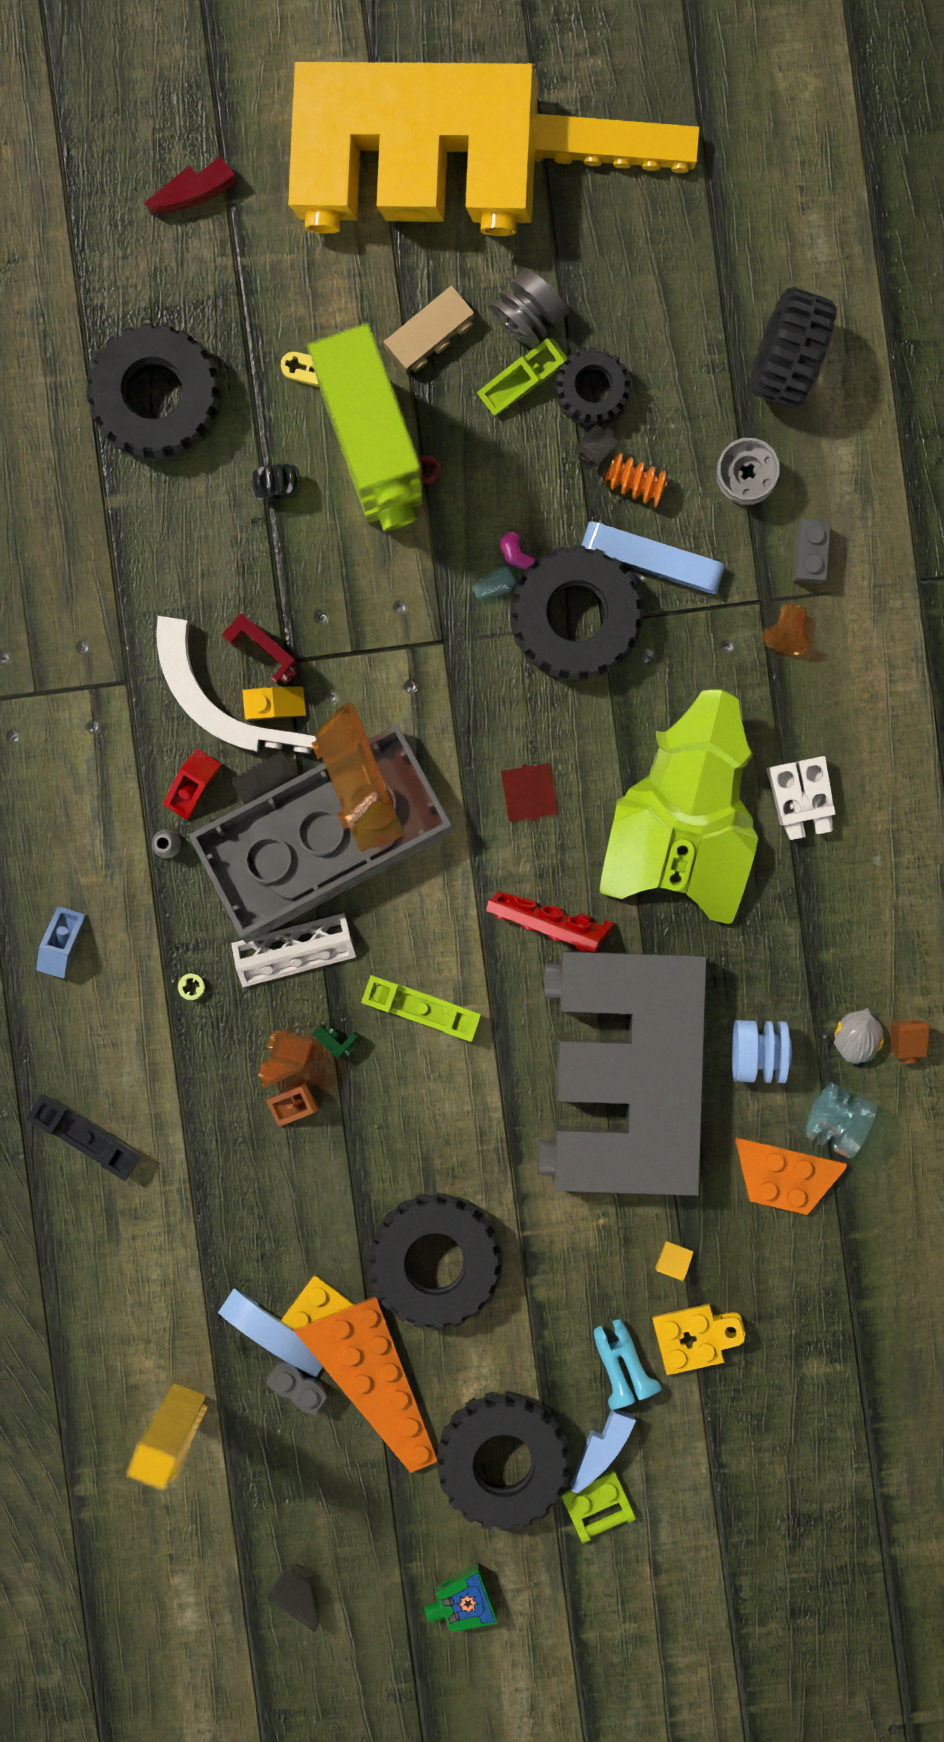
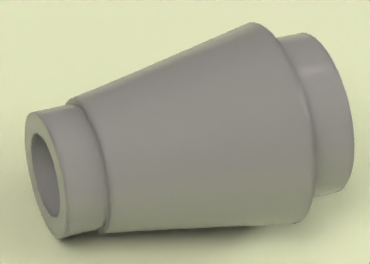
M163 829L154 835L152 848L159 857L172 858L179 852L181 840L173 830ZM166 838L169 842L166 849L160 848V839Z

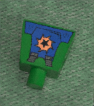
M478 1563L471 1565L437 1585L436 1593L439 1601L424 1606L429 1623L445 1618L451 1632L497 1623V1614Z

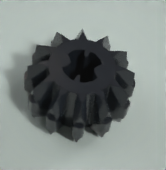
M289 464L268 465L266 467H259L252 473V489H254V494L259 500H265L266 502L294 498L301 493L302 479L297 466Z

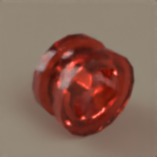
M423 456L417 460L420 471L423 470V463L429 462V466L431 463L434 464L436 468L432 470L433 476L427 477V474L424 476L420 474L419 478L424 484L434 483L439 478L441 472L438 460L432 456Z

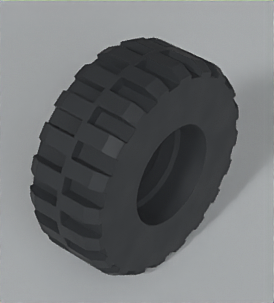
M152 323L141 324L142 328L134 330L132 327H128L122 330L123 335L115 339L112 336L105 343L107 347L103 352L98 351L93 359L95 365L93 369L89 370L87 377L89 389L86 390L91 415L107 439L115 447L125 451L132 457L146 458L147 461H158L161 458H167V460L176 459L178 454L185 451L188 454L196 449L195 445L208 438L211 434L209 430L213 424L216 425L219 418L218 411L220 405H222L223 395L221 393L222 384L216 366L205 347L184 330H175L172 325L162 324L161 327L153 326ZM150 367L170 369L178 376L182 385V398L179 405L173 412L158 419H146L138 415L131 408L127 396V391L133 378L139 372Z
M585 546L554 549V552L547 555L544 554L536 559V562L524 571L515 587L510 609V624L515 642L524 653V657L547 675L558 677L557 679L561 680L570 679L578 681L600 677L617 667L627 657L638 640L644 612L642 610L640 589H637L634 582L635 579L630 571L627 572L622 563L615 557L611 558L604 554L605 551L597 548L595 550L587 549ZM580 586L591 590L598 596L603 605L604 619L602 626L589 639L583 641L564 639L554 631L550 624L548 615L550 603L558 592L568 587Z
M437 1193V1195L421 1194L417 1195L416 1198L405 1200L398 1204V1207L392 1212L390 1211L384 1217L379 1228H377L370 1249L369 1272L371 1273L373 1288L380 1296L381 1303L386 1309L393 1311L395 1317L399 1320L411 1322L414 1324V1327L424 1329L425 1326L434 1327V1330H444L446 1326L454 1325V1327L464 1324V1321L470 1317H476L485 1304H489L493 1298L494 1291L497 1285H499L501 1277V1248L493 1225L476 1206L473 1207L467 1203V1200L458 1196L457 1198L447 1196L446 1193ZM428 1234H443L452 1238L459 1245L463 1254L464 1262L460 1275L453 1283L442 1288L423 1286L414 1279L408 1267V1254L411 1247L418 1239Z
M505 1391V1394L495 1395V1392L486 1393L485 1397L478 1400L473 1398L466 1402L464 1408L457 1410L451 1416V1421L443 1429L437 1453V1471L443 1493H446L450 1505L455 1510L461 1511L463 1518L471 1523L474 1521L479 1522L482 1528L492 1530V1527H502V1531H512V1527L521 1525L522 1528L531 1526L532 1520L538 1517L543 1519L549 1514V1508L553 1504H558L562 1498L564 1487H567L570 1455L563 1429L558 1420H555L551 1415V1411L548 1408L535 1403V1399L527 1395L521 1397L516 1396L515 1392ZM510 1435L522 1440L526 1444L531 1454V1466L528 1474L521 1481L509 1486H497L485 1481L480 1476L475 1463L476 1454L481 1444L491 1437Z

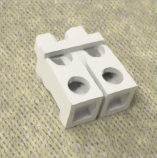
M825 756L766 768L774 795L779 823L784 825L789 840L806 837L803 821L813 819L816 834L833 831L831 815L835 814Z

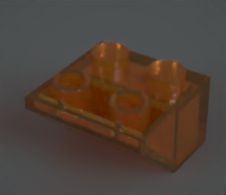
M283 1026L277 1032L273 1031L266 1050L271 1051L269 1060L265 1059L262 1062L257 1077L262 1079L260 1087L268 1088L304 1069L307 1065L315 1037Z

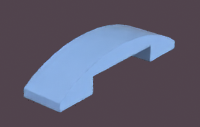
M234 1288L218 1313L234 1327L271 1353L316 1378L323 1366L293 1329L259 1307V1303Z

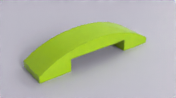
M373 975L369 978L361 1003L396 1014L470 1042L473 1041L482 1015L462 1006Z

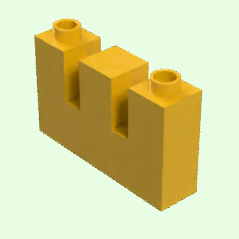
M295 62L288 205L299 220H305V229L307 231L315 233L339 232L340 220L357 221L360 151H379L377 207L386 221L444 222L447 152H468L466 209L472 221L481 223L480 231L487 235L510 236L516 234L517 223H532L538 80L533 65L518 63Z

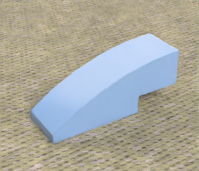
M620 1409L611 1410L602 1434L593 1430L590 1431L570 1484L572 1492L578 1493L591 1484L616 1458L636 1422L633 1414Z

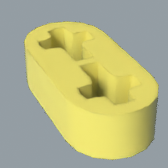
M289 352L283 356L281 369L286 378L319 387L315 373L310 372L311 369H314L310 355ZM294 359H298L299 365L306 367V371L296 369L295 373H290V368L286 365L287 363H292Z

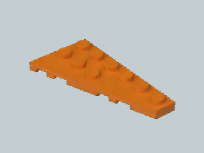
M375 1296L293 1329L410 1473L437 1462L436 1455Z

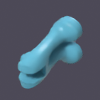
M621 1319L612 1321L616 1337L618 1336L619 1338L618 1341L608 1344L607 1335L604 1333L601 1325L594 1329L596 1346L612 1384L613 1393L608 1399L610 1410L622 1408L635 1402L633 1393L620 1367L619 1357L623 1358L627 1366L638 1400L648 1398L662 1390L657 1380L651 1379L646 1375L637 1356L632 1338Z

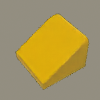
M665 1241L655 1269L663 1274L684 1281L693 1251Z

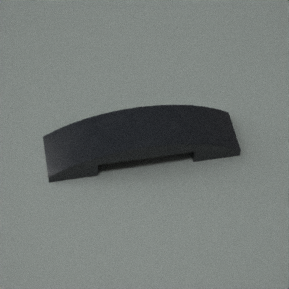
M41 1094L26 1119L48 1134H54L100 1163L102 1168L123 1181L128 1179L141 1157L136 1151L106 1130L44 1094Z

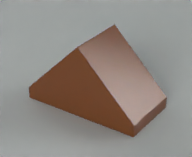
M308 1081L266 1100L278 1127L313 1114L320 1108Z

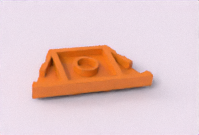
M736 1137L735 1139L750 1202L808 1215L847 1167V1164L743 1138Z

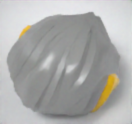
M867 1008L846 1014L838 1022L834 1034V1045L842 1058L852 1064L872 1060L877 1051L882 1048L884 1042L883 1029Z

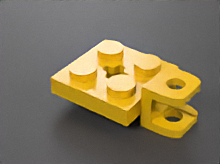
M710 1303L656 1315L652 1318L667 1375L724 1363L722 1350L742 1344L746 1334L742 1317L739 1313L729 1312L713 1317ZM733 1327L736 1331L731 1333L726 1328ZM685 1332H689L690 1336H696L697 1341H694L691 1347H687L686 1344H682L680 1339L684 1338Z

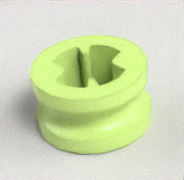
M186 974L178 983V991L187 1000H197L203 995L205 984L198 975ZM188 979H193L194 983L196 980L199 982L200 987L196 988L197 994L190 996V992L187 994L184 992L183 988L187 986Z

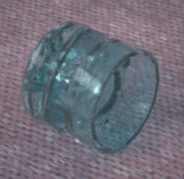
M829 1082L811 1107L804 1137L813 1140L818 1135L817 1143L823 1146L831 1136H834L832 1150L852 1159L861 1148L871 1129L877 1111V1104L858 1095L848 1105L849 1090L843 1088L838 1093L839 1086Z

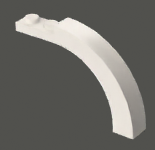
M158 616L157 648L164 677L178 703L201 727L229 744L259 752L260 741H265L264 747L282 749V744L294 746V752L311 754V749L318 750L320 741L318 736L251 726L237 721L220 711L204 694L193 673L188 650L190 623L187 620Z

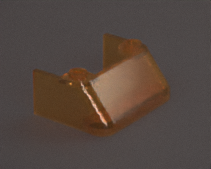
M350 702L342 705L316 732V741L311 742L317 759L323 757L343 810L337 813L343 829L350 828L361 853L405 836L388 795L354 704Z

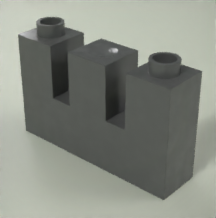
M561 951L560 963H545L544 998H559V1010L561 1012L629 1014L628 1040L558 1038L557 1100L564 1102L626 1103L625 1128L555 1126L554 1140H539L538 1175L553 1176L555 1191L698 1196L706 976L705 956Z

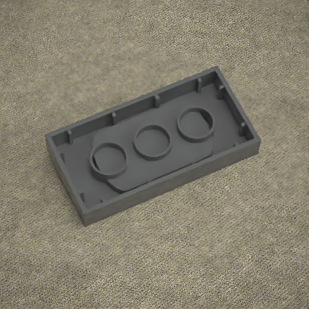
M398 724L188 836L240 938L247 944L449 837L455 831Z

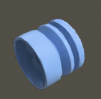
M735 1020L732 1039V1071L734 1081L755 1082L758 1069H762L766 1083H771L773 1070H775L776 1082L786 1083L792 1057V1044L787 1022L778 1021L774 1034L773 1023L766 1021L763 1034H758L756 1021Z

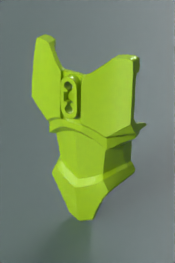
M711 689L701 691L690 708L670 729L665 732L656 731L659 748L649 776L629 788L625 796L616 801L613 825L601 874L600 893L623 899L635 893L657 887L686 893L693 899L710 920L731 924L744 893L758 842L757 832L753 828V818L740 799L743 768L749 764L753 753L745 737L739 699L725 690ZM684 845L688 848V852L686 854H679L677 852L678 847ZM675 871H678L681 876L679 882L670 881V876L675 874Z

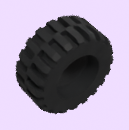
M797 287L787 288L782 293L769 319L754 361L749 386L755 396L791 409L802 405L813 387L830 344L837 315V307L832 300Z

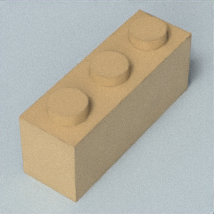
M451 285L384 341V348L406 374L412 370L416 373L428 363L426 358L434 351L439 354L450 345L449 339L456 333L462 335L471 328L474 312Z

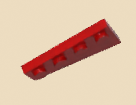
M498 891L488 901L486 911L493 913L498 919L514 921L521 924L527 930L540 931L555 941L571 943L577 949L584 952L595 953L612 933L614 922L604 920V924L601 925L590 922L591 916L579 913L578 917L563 914L562 908L552 905L539 908L536 907L537 903L534 900Z

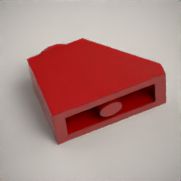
M196 749L180 768L162 805L188 820L213 782L221 763L201 750Z

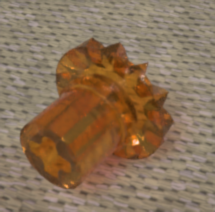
M783 605L777 624L764 630L762 640L766 643V646L774 648L775 652H783L785 655L790 653L795 656L798 653H806L810 644L808 637L803 634L807 611L798 605Z

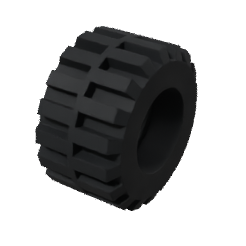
M590 347L589 351L581 349L575 356L572 354L568 357L567 362L563 363L560 368L556 383L557 402L563 408L562 412L566 417L569 415L572 418L571 421L576 424L581 422L585 427H589L590 424H595V427H599L604 422L608 424L613 421L614 417L620 415L626 405L631 388L630 375H627V367L624 363L621 364L619 362L620 358L616 354L614 356L608 354L609 350L603 349L601 352L597 351V347ZM594 372L604 376L610 385L608 397L598 403H590L583 400L575 389L576 381L581 375Z

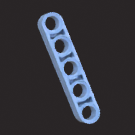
M596 522L588 523L581 545L587 549L595 550L597 548L605 551L604 554L611 558L615 557L623 566L712 594H717L725 569V565L721 562Z

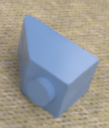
M57 906L39 946L37 971L65 978L75 954L85 914Z

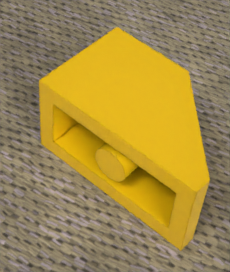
M268 687L242 690L245 720L248 722L306 716L303 687Z

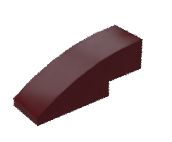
M219 156L198 174L188 166L144 202L151 215L188 209L221 194L234 185L237 179L234 172Z

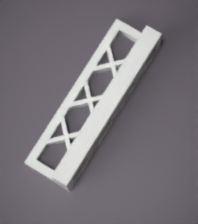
M345 913L267 933L247 944L243 940L231 943L235 967L242 987L356 957ZM341 925L343 931L332 935L325 933L329 927ZM309 933L313 935L309 941H297L303 934ZM282 941L285 943L280 949L272 950L269 948L273 942ZM251 948L257 950L252 956L241 959L240 951Z

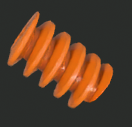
M618 453L612 460L602 486L608 480H611V490L614 491L621 484V493L623 495L630 489H633V499H636L643 493V503L647 504L651 498H654V508H657L667 484L666 471L663 470L656 477L654 466H651L647 472H644V462L641 461L634 468L632 457L625 463H622L623 453Z

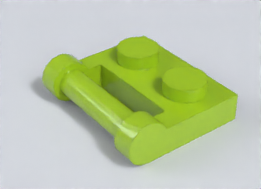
M615 1470L598 1476L591 1484L578 1493L572 1492L571 1489L562 1493V1499L583 1544L590 1541V1537L625 1521L630 1523L636 1520ZM616 1503L620 1504L622 1510L590 1525H584L583 1518Z

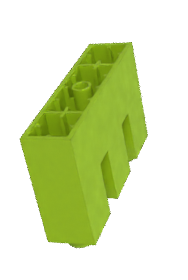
M368 323L309 344L308 349L320 393L367 523L379 520L383 531L386 532L416 521L413 507L423 504L421 481L419 479L420 467Z

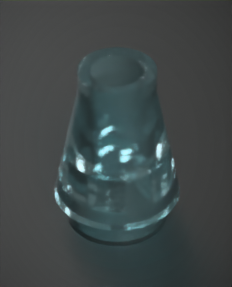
M499 565L480 581L473 584L472 589L478 601H481L485 598L512 592V588L516 587L517 582L508 565L503 567Z

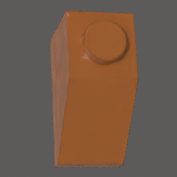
M921 1020L889 1022L893 1058L901 1059V1064L918 1063L919 1057L927 1056L928 1022Z

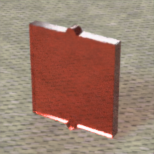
M549 763L534 766L523 764L522 768L501 771L509 822L528 818L534 821L536 817L557 814Z

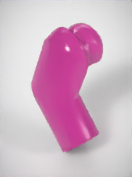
M507 532L501 539L500 544L504 558L509 564L526 570L535 562V558L521 553L518 544L519 536L515 532Z

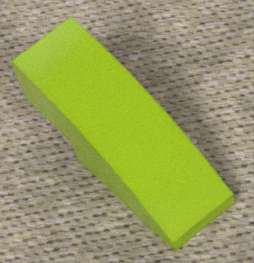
M546 338L527 355L521 356L480 389L477 394L491 413L496 416L560 370L563 363L567 362V356L553 338Z

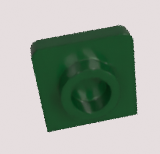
M320 1025L312 1033L336 1058L341 1054L347 1057L358 1045L354 1041L358 1037L355 1032L341 1044L338 1041L341 1036L330 1025L326 1028Z

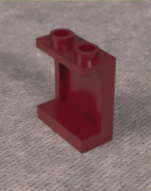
M240 613L224 631L222 636L234 648L238 646L246 635L250 637L281 665L271 678L278 686L283 682L288 685L298 673L295 669L298 663L247 617Z

